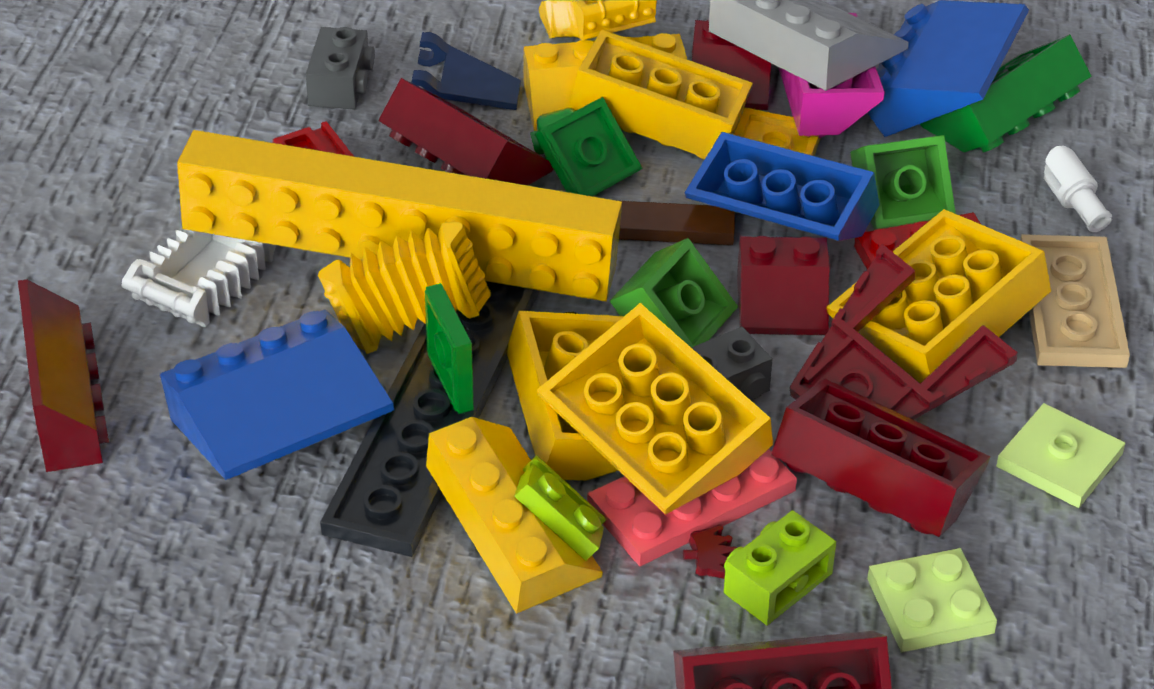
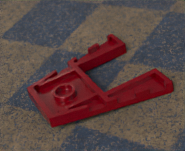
M882 244L876 251V257L868 270L863 271L854 285V291L843 309L840 308L831 321L832 326L821 343L818 341L789 387L790 396L796 400L822 379L826 378L914 420L1013 365L1017 361L1018 352L982 325L921 384L858 333L915 280V270Z

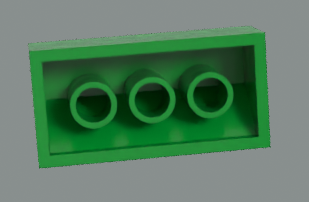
M1069 34L1021 53L1001 65L983 100L923 122L920 126L935 136L944 135L945 142L964 153L979 147L984 153L1004 143L1002 135L1005 133L1013 135L1030 125L1028 118L1031 116L1035 119L1056 108L1053 103L1055 100L1058 99L1059 102H1062L1080 92L1078 85L1092 76Z

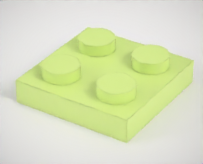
M961 548L869 566L868 582L901 653L995 633L997 619Z

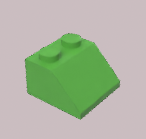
M944 135L868 145L850 152L853 167L875 173L880 205L870 221L874 230L928 221L943 209L956 214Z
M689 238L656 251L609 300L620 316H625L641 303L690 347L708 341L738 308L736 302Z

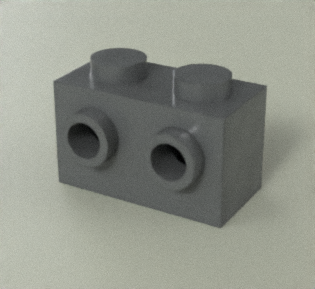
M349 27L320 28L306 71L308 106L356 109L359 95L366 94L368 84L367 70H373L375 59L374 47L368 46L367 30H357Z
M742 326L691 347L749 399H756L770 391L773 358Z

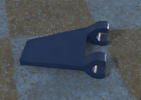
M431 32L422 33L419 47L430 48L432 51L420 49L418 64L430 67L445 61L441 81H438L427 71L414 70L411 83L421 86L423 89L445 100L517 110L521 86L520 79L450 46L437 34Z

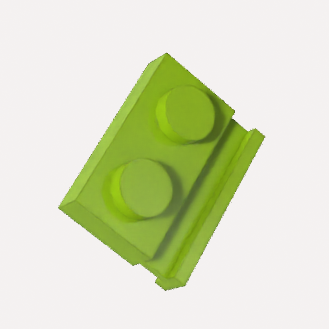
M536 455L524 466L523 471L525 473L520 477L514 497L586 561L600 548L604 530L602 524L606 521V518Z

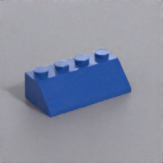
M721 132L684 192L685 197L691 200L837 241L863 236L880 205L875 173L872 171Z

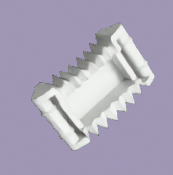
M183 229V232L175 230L176 240L167 238L168 249L158 245V254L149 253L150 261L136 259L131 264L122 280V288L131 292L132 298L135 300L140 299L149 306L154 305L161 311L173 313L175 317L187 319L189 323H196L206 327L210 323L208 312L219 316V305L230 308V296L241 299V287L250 289V278L259 280L258 269L265 270V261H273L276 245Z

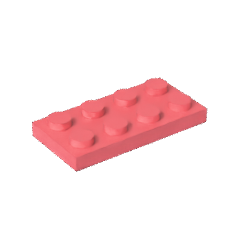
M768 449L740 475L668 514H664L625 476L587 493V501L606 518V521L603 523L605 528L640 567L688 544L690 534L694 531H702L718 525L725 526L796 491L797 477L778 458L772 456L771 450Z

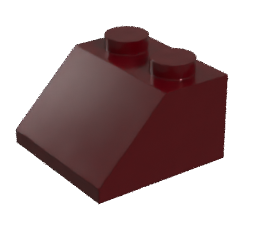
M695 20L692 61L752 82L753 84L744 108L768 110L771 63L709 32V20Z
M740 236L737 269L740 327L742 326L749 334H827L829 330V314L826 307L829 305L830 273L827 238Z

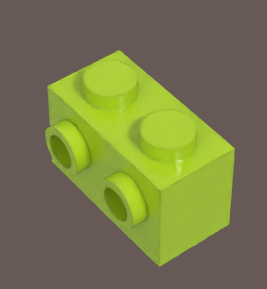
M792 510L779 521L768 523L760 535L745 547H737L731 552L724 565V594L768 626L833 573L837 541Z

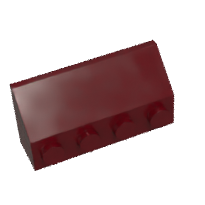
M403 78L399 80L378 120L392 129L389 136L408 147H411L412 143L417 144L415 153L434 163L439 158L444 162L440 168L449 173L466 174L467 176L528 186L553 171V167L548 159L453 103Z
M28 279L18 280L32 405L46 472L103 463L100 444L109 443L105 415L96 416V412L104 411L100 383L91 385V380L100 379L96 353L87 354V350L95 349L91 322L82 323L79 305Z
M826 378L822 379L786 407L771 453L772 456L784 461L790 469L801 473H809L825 481L831 489L854 495L868 502L872 509L881 513L892 514L909 522L918 532L933 534L937 537H940L958 519L991 457Z
M875 631L673 651L677 689H892L887 636Z

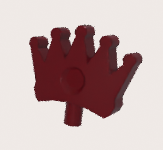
M722 525L702 531H694L690 534L689 544L692 550H683V559H696L695 574L725 579V562L731 552L737 547H730L733 539L732 536H722L724 528Z

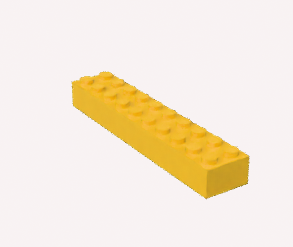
M198 130L192 131L177 161L182 229L349 258L352 253L360 260H363L365 247L377 254L380 240L393 248L396 235L408 242L412 230L423 240L427 228L431 229L438 236L441 223L460 222L465 229L468 239L473 243L472 249L481 271L485 273V281L607 302L617 264L622 201Z

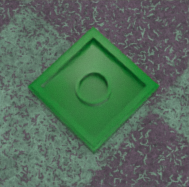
M603 97L542 128L534 134L568 193L593 197L643 169Z
M442 284L428 286L425 290L427 354L454 410L458 414L474 410L472 343Z

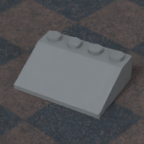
M710 0L709 32L799 76L825 91L908 49V41L822 0Z

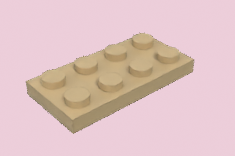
M1021 234L1020 241L1045 252L1051 292L1029 311L1037 365L1127 368L1130 353L1107 237Z

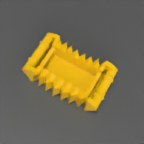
M545 0L539 6V15L549 38L576 37L580 38V40L597 37L601 30L614 33L656 22L657 0Z
M460 222L441 223L438 236L431 229L427 228L423 240L412 230L408 242L396 235L393 248L380 240L377 254L365 247L363 260H360L351 253L350 267L338 259L321 269L318 273V277L325 290L324 295L329 299L339 322L346 328L357 347L364 350L366 354L377 351L382 335L392 341L394 330L401 337L404 325L414 330L417 318L426 324L425 290L428 286L441 283L455 311L458 309L469 319L479 316V311L491 296L485 281V273L481 271L474 255L473 243L468 239L465 229Z

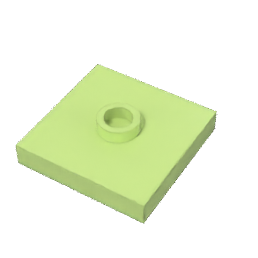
M1043 403L998 455L996 467L1080 508L1123 455L1126 443Z

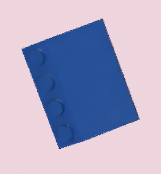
M939 0L928 6L919 4L910 9L904 16L905 21L900 30L894 34L909 42L908 49L880 63L876 69L885 92L884 100L867 113L883 136H890L983 100L1029 12L1025 4Z
M325 309L307 312L298 320L280 327L266 328L255 337L239 343L225 344L214 353L196 360L182 361L173 369L160 373L172 422L225 480L394 411L392 400L346 328Z

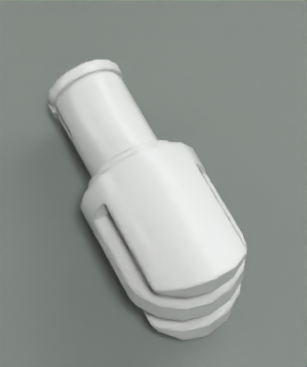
M1056 146L1050 150L1045 161L1044 180L1056 195L1060 204L1064 208H1074L1090 232H1099L1106 228L1112 221V214L1095 194L1098 187L1095 178L1089 173L1072 149L1066 146Z

